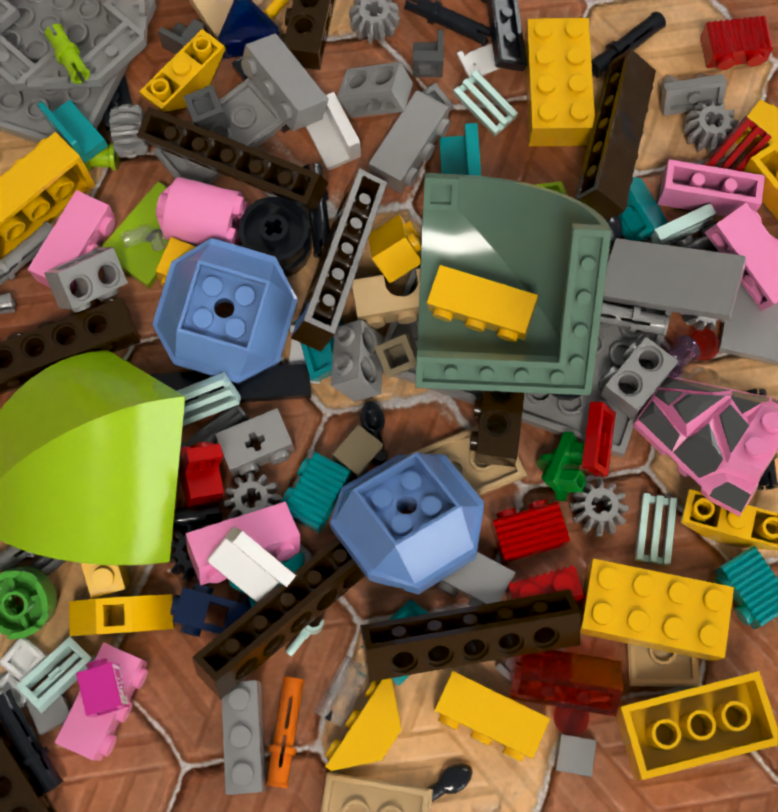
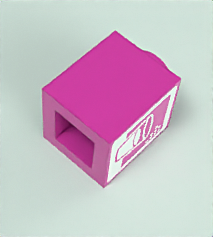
M99 659L87 663V670L76 673L86 716L98 717L130 707L120 665L113 662L108 663L107 659Z

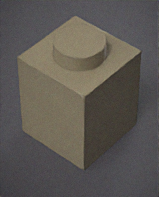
M411 333L401 335L374 347L387 378L416 367L417 346Z

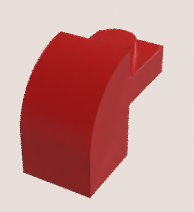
M199 442L191 446L180 447V475L187 507L215 504L221 501L224 495L219 465L223 458L221 444L214 445L213 442Z

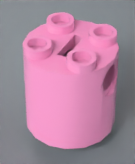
M176 177L174 182L160 194L156 207V217L166 240L174 237L197 247L210 238L240 246L241 241L238 234L239 221L245 210L249 207V202L244 201L245 198L241 191L223 189L212 184Z

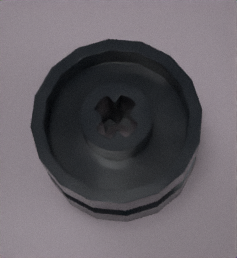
M266 197L255 201L245 210L239 221L238 233L242 247L275 256L286 277L296 274L306 266L312 254V238L306 214L296 202L284 197Z

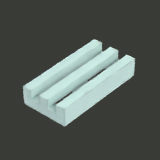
M477 70L471 74L470 78H466L460 87L457 86L453 90V95L494 137L518 115V112ZM474 83H476L508 115L506 118L473 85ZM466 90H469V92L500 122L497 126L464 93Z
M711 203L654 229L648 243L670 246L680 238L700 232L702 227L713 221V217L717 213Z
M225 372L177 391L185 396V401L200 395L198 399L185 403L183 426L239 405L241 395ZM224 386L223 389H220L213 393L208 392L218 387Z
M648 493L642 494L634 561L661 566H669L671 564L677 498H664L661 495L651 496ZM649 504H655L650 555H644ZM663 506H667L662 557H657Z
M68 637L15 687L42 714L78 680L76 673L87 670L86 664L94 660L71 637ZM71 651L75 652L60 667H56L48 675V678L44 682H42L33 692L30 691V689L33 686H35L45 675H47Z

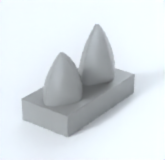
M698 73L694 79L682 81L676 77L666 75L661 83L660 110L663 116L690 112L694 110L699 102L706 106L707 102L711 99L715 106H719L724 102L727 80L723 74L708 76Z

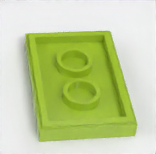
M159 181L102 246L113 247L122 270L148 289L158 279L156 269L169 240L164 238L156 217L159 196L168 188Z

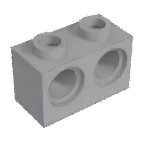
M401 62L351 68L346 70L337 98L351 118L404 112L413 82Z
M99 247L44 272L60 309H71L73 312L89 308L92 305L90 301L98 297L106 299L119 293L117 288L128 283L113 247ZM101 267L104 270V279L102 281L98 278V271ZM73 280L77 283V291L74 295L70 291V284Z
M362 319L337 327L333 345L331 386L354 402L382 394L383 367L374 347L384 343V336Z
M645 337L640 345L633 342L622 356V359L625 360L624 364L619 370L613 366L601 381L605 384V387L600 396L631 420L678 363L677 359L648 337ZM639 360H649L653 364L654 369L643 368ZM618 384H629L633 388L634 393H623L619 389Z

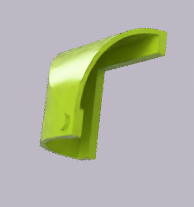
M109 350L92 351L72 356L44 369L28 380L11 396L0 410V541L30 553L77 563L146 565L170 562L185 396Z

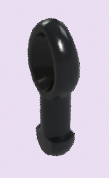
M372 401L366 402L360 413L361 427L383 444L381 435L385 424L383 412L376 403ZM384 445L382 450L372 460L374 464L381 465L386 462L387 451L384 450Z
M458 763L444 769L438 781L427 788L434 790L432 802L444 794H456L462 791L471 780L472 768L468 764Z

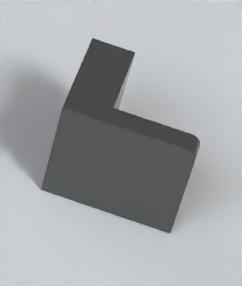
M193 19L188 27L177 23L172 31L160 27L157 33L162 47L176 55L201 29L206 30L203 23Z
M438 30L437 42H415L413 44V77L443 78L444 30Z
M213 85L183 96L194 125L202 127L220 119L224 129L230 128Z

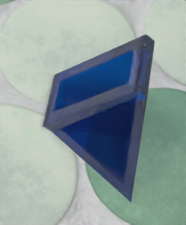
M234 0L218 36V41L225 46L222 56L223 60L243 56L245 45L275 33L280 38L278 26L252 0Z

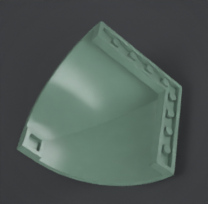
M425 173L415 388L591 395L611 239V229L606 220L594 209L570 196L529 183L476 175ZM439 265L537 294L538 304L526 340L517 339V342H509L497 336L498 332L486 328L484 332H478L465 327V322L452 318L451 322H446L433 317V312L428 309L427 300Z

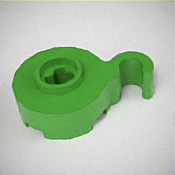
M27 565L14 566L0 573V633L7 635L8 639H22L46 626L54 616L57 606L56 589L50 578L41 570ZM18 596L21 597L24 605H16L14 599Z

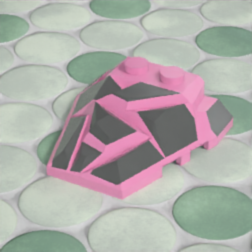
M668 376L637 417L633 427L661 455L668 454L679 465L677 470L684 477L689 475L702 487L700 493L709 501L740 517L756 492L763 473L778 451V400L769 396Z

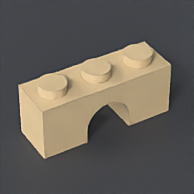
M421 268L416 269V289L410 295L402 297L393 295L388 291L384 275L353 280L352 293L357 320L362 319L373 329L382 328L386 323L398 321L400 324L415 322L419 316Z

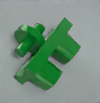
M564 432L558 448L553 449L551 454L540 455L537 461V467L543 471L541 478L546 485L554 490V497L559 501H566L568 493L582 492L586 484V476L582 470H578L579 466L582 465L585 442H579L573 432Z

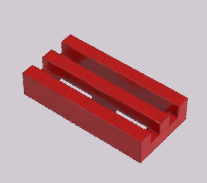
M745 116L703 165L715 167L714 165L743 132L750 127L752 130L718 167L728 169L755 137L760 135L730 169L742 171L750 158L755 156L772 137L749 117Z
M590 402L582 459V468L587 469L589 473H593L595 477H608L616 412L603 402Z

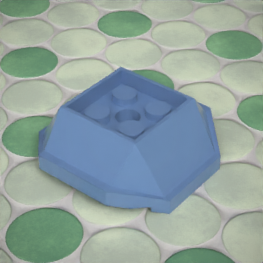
M210 238L171 262L152 325L175 366L209 376L225 372L231 382L239 384L280 363L298 299L275 256ZM228 302L234 306L233 314L227 318H221L216 315L215 311L220 303Z
M419 452L400 454L341 488L330 520V527L369 581L404 588V591L419 595L476 559L484 513V501L445 454H423ZM405 510L413 511L411 514H402L401 512Z

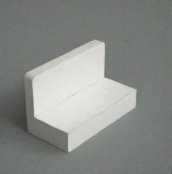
M334 92L326 95L329 100L322 120L305 126L327 170H332L361 157L360 141Z
M235 527L229 531L207 559L209 564L257 603L268 595L278 583L287 587L296 576L246 533Z

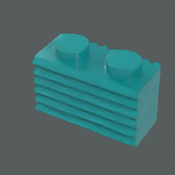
M315 452L311 459H304L297 473L300 479L296 487L290 486L287 489L281 503L286 502L295 522L320 534L335 508L341 488L349 483L352 474L348 468Z
M752 546L714 570V573L717 575L715 578L716 584L734 587L733 600L737 605L735 613L744 625L748 626L750 624L754 630L778 616V577L774 575V571L770 569V566L766 563V560L762 557L756 546Z

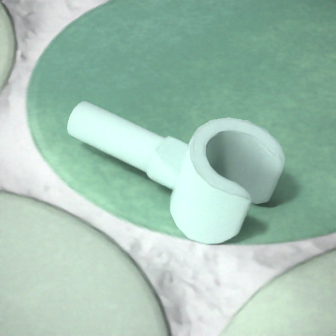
M322 619L317 627L307 625L301 630L285 652L292 657L305 639L310 635H316L321 632L324 619Z

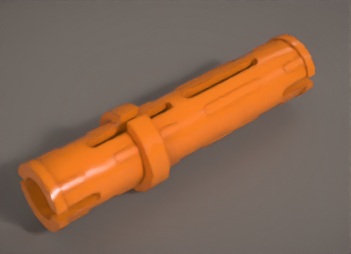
M283 677L282 679L283 685L277 711L273 744H269L268 747L271 757L266 786L288 789L287 784L292 756H296L297 748H294L302 689L305 682L304 679ZM289 698H291V699H292V702H291V708H290V715H289L288 727H287V729H285V722H286V715H287L288 703H289ZM283 735H285L286 740L283 751L282 765L281 767H279Z

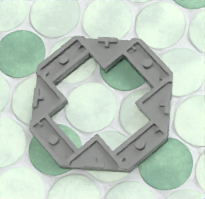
M0 0V77L15 91L102 87L147 47L148 0H107L102 4L105 12L120 23V25L81 59L90 71V77L86 81L82 74L77 72L83 82L81 84H74L71 81L64 65L59 64L56 60L54 48L34 64L1 35L21 16L18 10L7 0Z

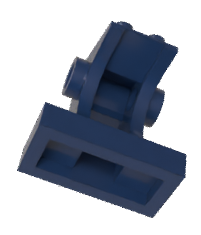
M193 584L192 589L183 587L181 595L174 597L170 614L174 616L173 622L180 626L179 632L195 637H200L201 631L219 635L251 609L249 596L240 591L238 601L236 602L212 595L213 588ZM209 603L228 609L223 627L204 622Z

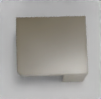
M358 424L332 454L333 460L351 470L352 477L357 479L368 472L367 466L382 450L383 444Z

